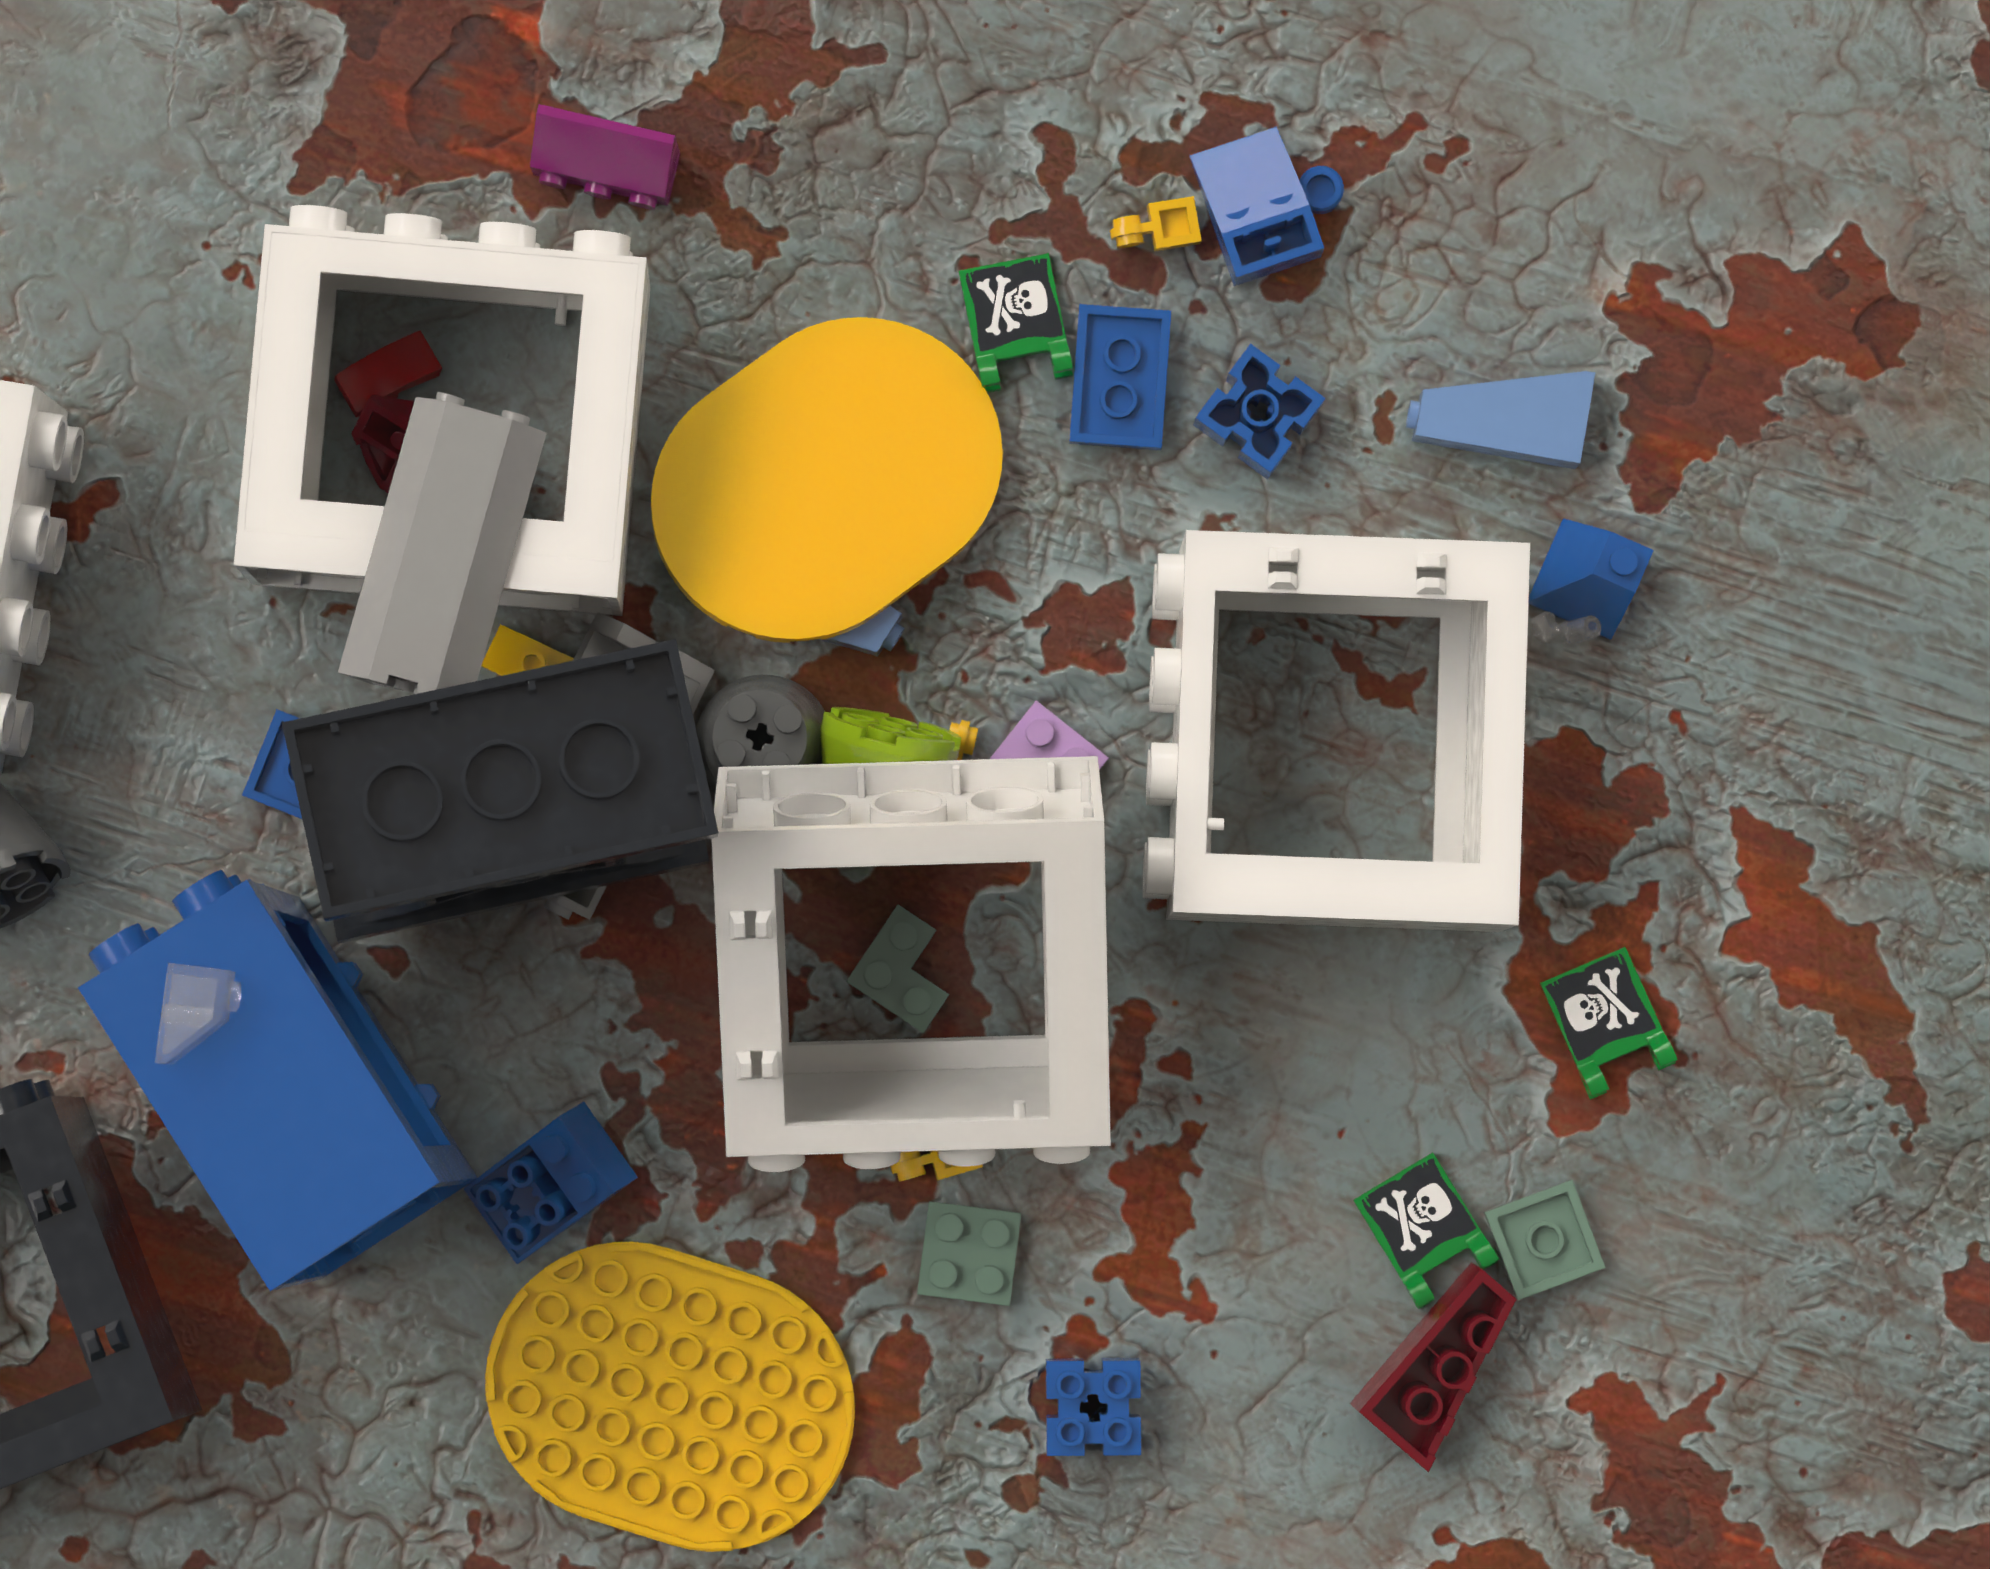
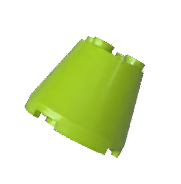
M832 707L831 713L824 711L820 728L822 764L957 760L961 737L958 734L927 722H919L917 728L916 723L889 717V713L857 708Z

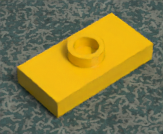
M500 624L481 667L503 676L573 661L574 658Z

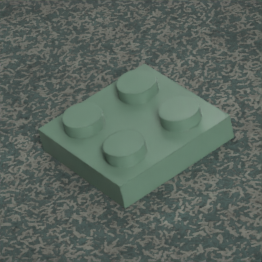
M1573 1180L1562 1182L1483 1212L1517 1300L1606 1268Z
M929 1201L917 1294L1010 1306L1021 1213Z

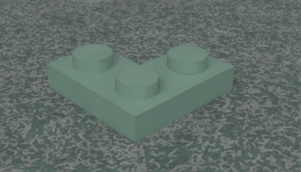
M897 905L846 982L924 1033L949 994L911 968L937 930L900 905Z

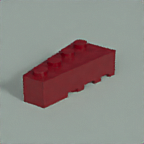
M1471 1262L1349 1404L1429 1473L1441 1442L1449 1434L1456 1420L1454 1417L1466 1393L1470 1392L1477 1379L1476 1374L1486 1354L1490 1353L1517 1299L1483 1269Z

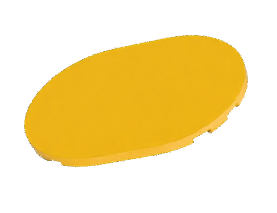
M856 317L826 321L794 333L701 399L682 417L669 435L655 468L650 504L655 542L669 575L684 595L707 616L725 627L729 626L740 632L755 636L756 639L782 643L809 641L820 638L824 640L844 634L863 625L951 561L969 544L985 522L999 487L1003 457L1001 431L992 401L985 388H982V384L976 374L960 356L933 336L914 327L885 319Z
M628 1241L598 1244L577 1250L546 1266L516 1294L506 1308L497 1325L487 1357L485 1395L494 1434L509 1463L512 1464L534 1491L565 1511L583 1518L689 1550L716 1552L746 1548L771 1540L794 1527L821 1503L834 1485L843 1468L853 1436L855 1396L851 1374L838 1341L818 1313L793 1292L773 1281L652 1243Z

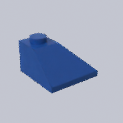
M1563 518L1529 594L1528 605L1611 640L1636 593L1654 550L1614 532Z

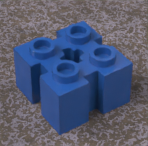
M1250 343L1228 373L1226 382L1233 386L1226 395L1217 388L1196 416L1193 426L1222 447L1231 438L1243 447L1238 459L1268 480L1291 448L1292 442L1285 438L1287 433L1292 429L1301 435L1322 407L1325 397L1296 376L1289 385L1276 377L1280 365ZM1259 402L1266 404L1268 407L1266 416L1269 419L1267 421L1260 419L1259 422L1251 419V411L1247 406L1252 403L1257 407Z
M1083 1358L1046 1359V1399H1058V1415H1046L1047 1456H1085V1444H1102L1103 1456L1141 1455V1417L1139 1414H1129V1399L1141 1398V1365L1139 1358H1102V1370H1084ZM1091 1394L1098 1395L1100 1403H1106L1105 1412H1099V1418L1089 1419L1087 1412L1080 1411L1081 1402H1088L1087 1396Z

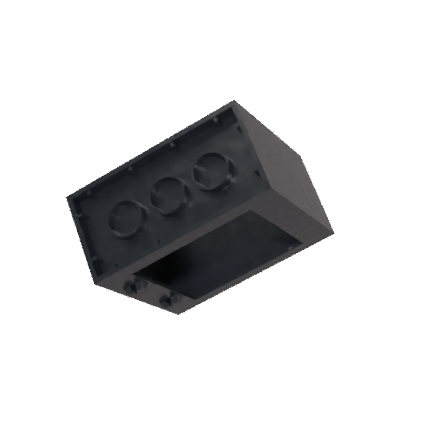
M27 1079L0 1088V1174L12 1169L14 1170L92 1378L0 1414V1489L202 1410L84 1097L55 1096L49 1079L34 1083L32 1079ZM53 1186L52 1193L56 1204L62 1211V1213L55 1216L52 1214L43 1190ZM103 1326H106L105 1333L110 1347L115 1351V1353L108 1356L105 1354L96 1330Z

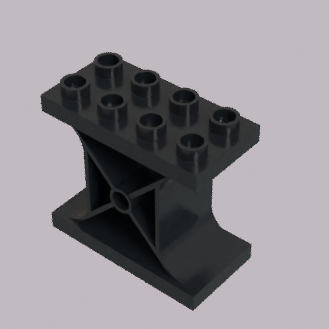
M676 639L282 722L323 918L325 922L333 920L339 944L705 865L709 863L705 840L718 837L719 834Z

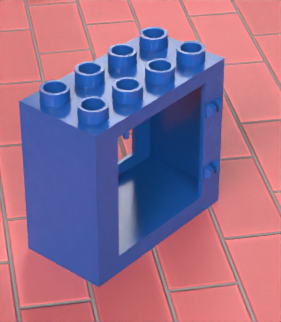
M219 870L194 883L172 900L183 921L166 932L159 934L155 927L144 931L141 925L137 923L108 938L88 954L100 974L78 987L79 991L270 1291L323 1279L478 1178L435 1111L441 1095L434 1084H418L357 988L363 977L362 971L354 962H341L300 897L265 886L264 883L253 882L251 879L241 882L237 874L227 877L223 870Z

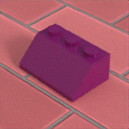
M541 104L538 105L530 168L533 175L540 176L539 183L558 189H565L567 183L585 187V194L601 199H611L612 193L630 197L629 204L644 209L655 210L656 204L668 206L680 157V150L675 135Z

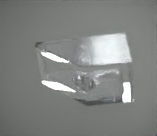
M168 963L155 1063L173 1065L229 1021L230 1011H238L241 998V982L234 981L235 971Z

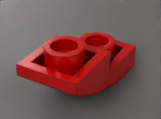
M421 330L360 359L335 375L334 381L355 417H358L372 395L397 398L400 392L439 377L442 367Z

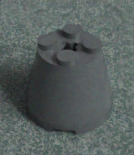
M775 675L744 677L719 690L703 709L696 726L709 788L716 793L718 767L822 764L820 728L825 710L814 695L800 684ZM765 724L767 725V734L774 737L772 744H764L761 751L754 750L753 741L746 739V736L758 733Z
M0 782L1 929L29 916L55 897L52 891L53 886L60 879L70 877L71 869L62 850Z

